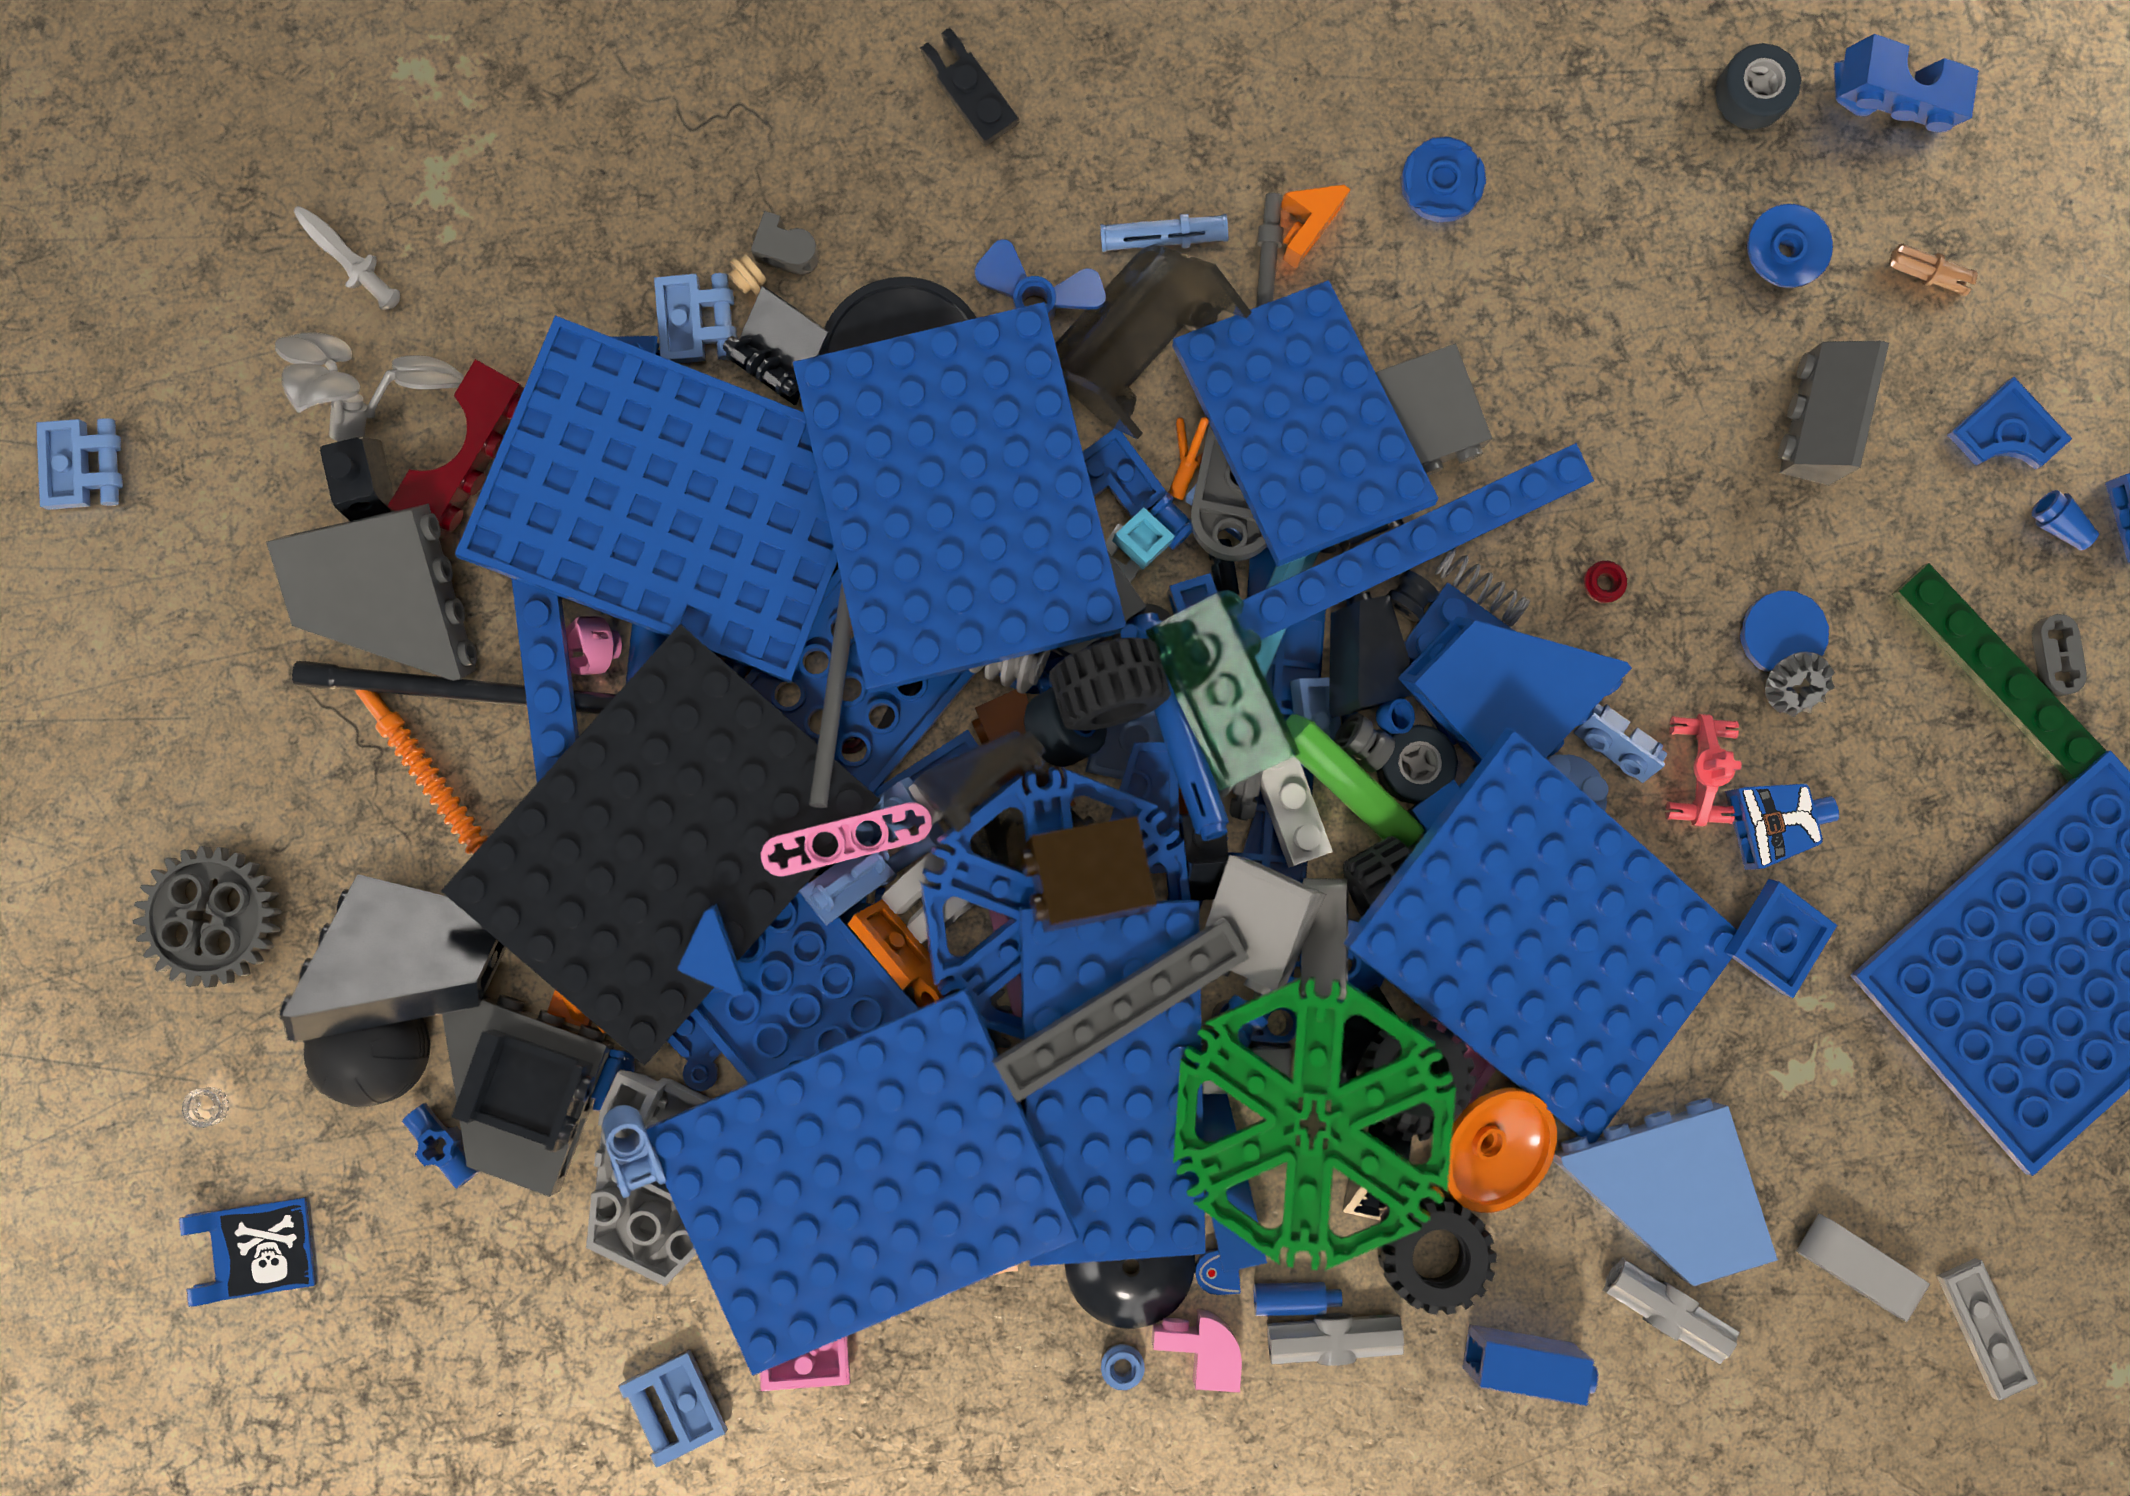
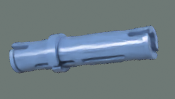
M1180 214V219L1110 225L1100 224L1102 252L1180 244L1183 249L1191 248L1192 243L1228 242L1227 215L1189 218L1188 214Z

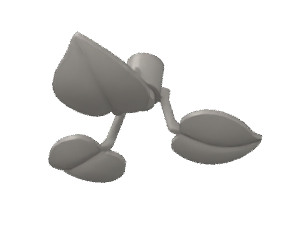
M309 332L280 337L275 342L277 354L284 360L293 363V365L285 367L282 372V386L287 398L298 413L311 406L331 402L329 436L338 442L360 436L365 437L366 418H375L376 407L391 381L395 380L398 385L412 389L458 388L464 379V376L454 367L437 358L422 355L398 357L392 361L393 370L385 372L372 399L366 405L363 402V397L359 394L360 385L358 381L347 373L338 372L335 362L349 361L352 356L351 348L343 340L324 333Z

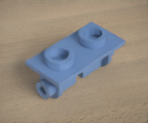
M1598 703L1593 708V715L1573 732L1585 741L1591 749L1600 752L1621 767L1622 771L1627 775L1635 777L1642 783L1665 766L1663 761L1668 753L1662 750L1663 744L1654 740L1638 727L1632 732L1630 737L1625 735L1624 732L1630 722L1607 704L1601 706Z
M869 840L863 844L865 846H873ZM885 850L838 862L799 890V892L827 926L893 877L895 873L886 863L890 856Z

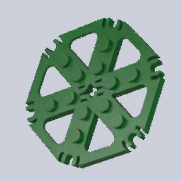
M1302 977L1207 1020L1205 1024L1212 1026L1220 1035L1217 1037L1215 1032L1208 1027L1202 1026L1197 1034L1207 1041L1208 1049L1206 1051H1198L1190 1045L1184 1052L1191 1061L1199 1063V1066L1188 1062L1183 1056L1180 1059L1173 1163L1180 1158L1192 1157V1159L1182 1161L1177 1167L1176 1172L1178 1175H1181L1187 1171H1193L1198 1175L1199 1182L1189 1186L1186 1191L1188 1196H1197L1204 1190L1208 1192L1203 1197L1195 1198L1193 1204L1277 1264H1281L1280 1252L1284 1246L1288 1248L1286 1253L1288 1267L1293 1268L1296 1253L1305 1251L1312 1257L1311 1270H1317L1321 1261V1251H1325L1327 1259L1325 1270L1422 1229V1224L1413 1220L1409 1215L1412 1212L1419 1221L1425 1223L1429 1221L1430 1213L1419 1205V1201L1422 1198L1431 1197L1436 1202L1442 1203L1444 1200L1443 1193L1435 1185H1430L1429 1183L1441 1186L1448 1193L1456 1083L1449 1088L1437 1090L1436 1087H1443L1453 1080V1075L1451 1071L1441 1075H1435L1430 1071V1064L1442 1058L1440 1049L1428 1051L1424 1056L1420 1054L1426 1048L1436 1046V1042L1348 981H1346L1347 993L1345 999L1341 1000L1338 998L1341 990L1339 979H1333L1331 993L1327 996H1322L1315 991V977H1309L1305 987L1306 996H1302L1300 991ZM1281 1007L1289 1008L1297 1015L1293 1079L1240 1042L1238 1031L1243 1024ZM1354 1014L1363 1015L1399 1040L1402 1052L1396 1060L1339 1085L1344 1022L1349 1016ZM1206 1081L1213 1082L1264 1119L1212 1142L1200 1139L1196 1133L1199 1086ZM1299 1097H1303L1302 1109H1299ZM1327 1100H1331L1330 1112L1326 1111ZM1313 1101H1317L1316 1113H1318V1119L1321 1122H1326V1127H1319L1314 1137V1146H1310L1311 1134L1308 1133V1126L1301 1125L1300 1120L1308 1119L1309 1113L1312 1112ZM1421 1102L1430 1105L1434 1111L1432 1153L1430 1158L1422 1164L1410 1162L1363 1129ZM1297 1135H1300V1145L1296 1144ZM1324 1138H1328V1148L1323 1147ZM1287 1162L1283 1222L1278 1227H1264L1229 1201L1227 1197V1189ZM1333 1167L1387 1204L1390 1208L1388 1217L1349 1236L1336 1235L1329 1225Z

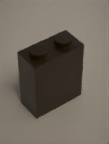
M1137 816L1031 835L1025 844L1026 850H1021V864L1025 877L1032 876L1035 894L1030 895L1032 915L1035 922H1042L1044 932L1147 913L1157 905Z

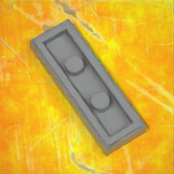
M1974 1258L1937 1275L1992 1398L2001 1401L2038 1384L1983 1261Z

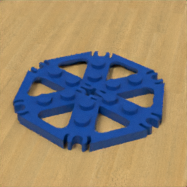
M1054 767L1048 768L1049 782L1043 787L1037 786L1035 773L1027 771L1024 777L1025 785L1028 788L1027 791L1024 792L1022 776L1018 774L936 839L939 843L948 844L953 847L950 853L943 847L932 846V854L943 858L944 866L936 872L923 868L922 874L929 881L938 883V885H926L920 881L932 976L936 986L940 982L937 987L944 996L952 989L958 988L963 990L968 987L985 1027L1022 1039V1017L995 1008L991 1004L990 997L1021 972L1019 907H1031L1030 895L1035 894L1032 876L1025 877L1024 872L977 855L971 850V837L1006 808L1016 807L1023 813L1026 841H1028L1031 835L1073 828L1070 802L1077 796L1092 798L1120 809L1125 818L1138 817L1149 868L1156 862L1161 863L1165 868L1169 901L1191 900L1184 839L1178 837L1180 833L1173 826L1167 829L1166 832L1158 834L1157 824L1167 816L1160 809L1153 810L1159 806L1061 767L1064 774L1062 786H1060L1061 775ZM958 897L1012 917L966 955L954 956L949 952L943 917V906L949 898Z

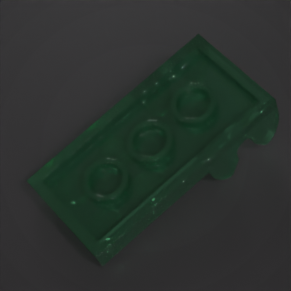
M1232 591L1215 593L1145 630L1148 638L1156 643L1164 672L1206 757L1220 791L1300 754L1255 658V655L1261 650L1260 636L1251 629L1244 630L1240 626L1237 616L1243 613L1244 602Z

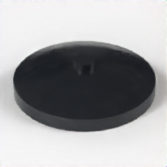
M915 277L885 278L861 287L838 305L824 327L830 333L820 355L975 319L976 316L959 296L940 284Z

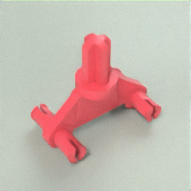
M1699 714L1697 718L1672 716L1669 725L1682 726L1669 727L1670 734L1695 735L1696 740H1698L1697 757L1693 765L1696 776L1695 800H1693L1692 804L1668 801L1665 810H1678V812H1665L1666 819L1691 821L1693 826L1705 827L1708 822L1732 825L1735 816H1724L1721 814H1734V807L1712 804L1718 791V786H1723L1730 782L1735 771L1741 770V761L1734 760L1733 752L1721 749L1717 737L1736 739L1739 731L1726 729L1739 728L1738 721L1713 720L1712 715Z

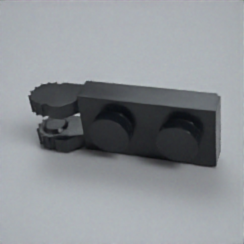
M948 28L941 35L945 46L956 58L957 61L946 68L937 50L928 42L921 46L920 50L922 56L936 74L940 87L983 146L986 147L1018 125L1019 118L972 53H967L960 39L951 28Z

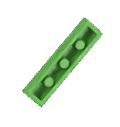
M1291 714L1279 730L1278 742L1382 840L1394 836L1407 847L1412 845L1424 832L1423 826L1313 721L1298 714Z

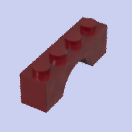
M475 359L453 395L461 405L467 421L466 438L461 450L450 462L439 468L426 471L409 469L387 507L398 511L429 504L431 513L439 521L440 537L445 539L448 532H453L459 526L464 514L462 508L470 495L474 496L481 489L485 481L484 471L492 458L495 459L524 388L516 381Z

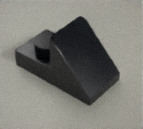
M1189 813L1179 814L1180 837L1184 839L1190 899L1197 901L1213 900L1216 897L1230 858L1228 856L1227 833L1219 838L1203 841L1201 834L1195 833Z

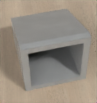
M1231 855L1205 928L1221 918H1225L1249 959L1223 975L1228 977L1230 972L1233 971L1246 977L1244 985L1261 994L1287 984L1327 894L1249 858Z

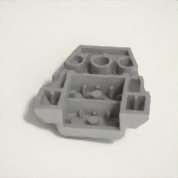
M620 1070L617 1072L600 1109L598 1126H602L604 1116L616 1106L627 1105L638 1110L647 1128L712 1098L672 1079L662 1078L656 1081L641 1073ZM601 1128L600 1148L595 1152L594 1167L598 1168L596 1189L591 1193L586 1248L666 1286L697 1254L665 1183L660 1185L656 1181L632 1190L629 1197H622L611 1166L603 1128ZM625 1128L618 1131L615 1136L619 1138L628 1137L635 1130Z

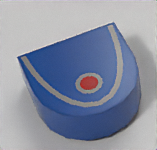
M1218 1248L1207 1250L1206 1254L1199 1256L1195 1263V1276L1197 1283L1204 1291L1213 1295L1241 1294L1239 1270L1223 1272Z

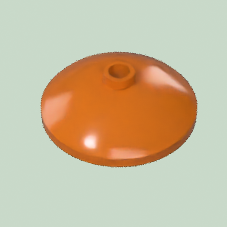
M1502 1088L1479 1097L1462 1111L1456 1121H1454L1452 1129L1448 1193L1453 1199L1471 1211L1493 1213L1516 1205L1539 1185L1552 1163L1557 1144L1556 1122L1553 1114L1547 1109L1548 1106L1545 1102L1523 1089Z

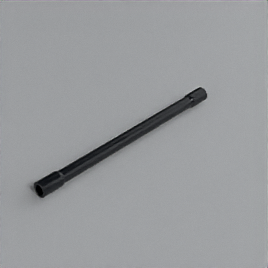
M297 661L292 670L293 684L299 687L330 690L337 688L527 707L525 685L468 679L452 681L438 676L346 668L335 664ZM573 690L576 712L600 714L617 694Z

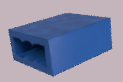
M1469 1324L1462 1368L1479 1387L1588 1406L1589 1393L1594 1394L1597 1388L1598 1369L1594 1366V1360L1573 1342Z

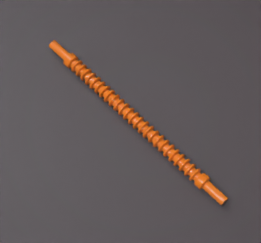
M354 690L377 721L375 727L381 737L389 738L387 744L389 747H396L394 751L395 756H403L402 765L411 767L408 771L410 776H417L416 785H424L423 794L432 796L429 800L430 804L439 806L437 814H444L446 816L444 824H452L451 833L460 835L458 843L467 845L465 853L474 854L489 837L480 835L482 831L481 826H473L475 818L473 816H466L468 809L466 806H459L460 797H452L453 788L444 786L447 782L446 778L437 776L440 772L439 768H431L432 759L423 757L426 753L425 749L417 748L418 739H410L412 732L410 729H404L405 721L400 714L391 712L377 692Z

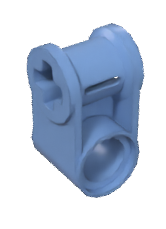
M627 1105L616 1106L609 1110L603 1118L602 1128L607 1151L611 1159V1166L622 1197H629L632 1190L656 1181L660 1185L665 1183L666 1179L656 1150L651 1146L639 1111ZM625 1128L635 1130L628 1137L619 1138L615 1136L618 1131Z

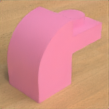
M1197 1309L1196 1326H1189V1320L1182 1318H1164L1163 1324H1153V1350L1194 1353L1193 1383L1195 1389L1240 1393L1241 1352L1231 1328L1223 1319L1212 1312Z

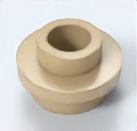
M744 255L739 260L733 258L729 262L734 269L728 274L744 294L751 290L755 295H758L761 290L760 287L767 282L766 277L747 255Z

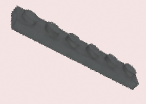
M1221 918L994 1058L992 1062L1016 1102H1019L1243 963L1249 957L1229 922L1225 918Z

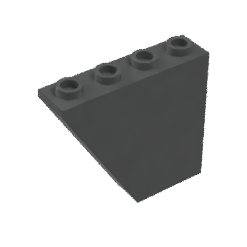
M429 504L285 535L266 542L292 626L452 681L462 679L477 670L475 665L477 661L476 649L473 642L468 639L463 624L465 620L464 607L455 596L451 582L453 578L452 566L449 559L443 555L439 541L441 534L440 524L437 517L431 513Z
M484 995L479 1007L442 1014L456 1102L482 1031L495 1029L593 1063L590 1075L595 1077V1081L587 1101H580L574 1117L580 1120L576 1135L570 1145L564 1144L562 1149L554 1153L545 1150L546 1145L477 1121L470 1123L460 1121L467 1167L549 1197L560 1192L594 1099H591V1095L609 1056V1051L614 1049L615 1043L604 1039L606 1033H602L598 1028L581 1024L578 1030L565 1025V1017L549 1014L547 1010L541 1009L539 1015L523 1010L525 1004L523 1001L506 995H499L498 1000Z

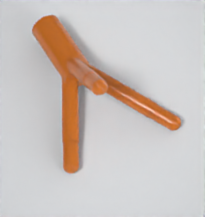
M1181 417L1176 419L1181 462L1168 494L1170 493L1175 499L1183 501L1196 468L1201 465L1203 452L1198 456L1197 453L1209 423L1207 417L1201 418L1189 451L1184 419Z

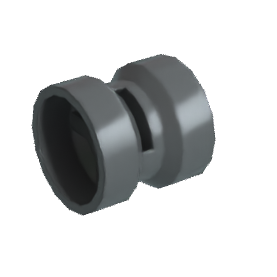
M1359 713L1347 718L1339 727L1334 738V742L1350 757H1355L1356 763L1370 773L1378 771L1383 767L1395 748L1393 736L1382 729L1375 730L1372 722Z

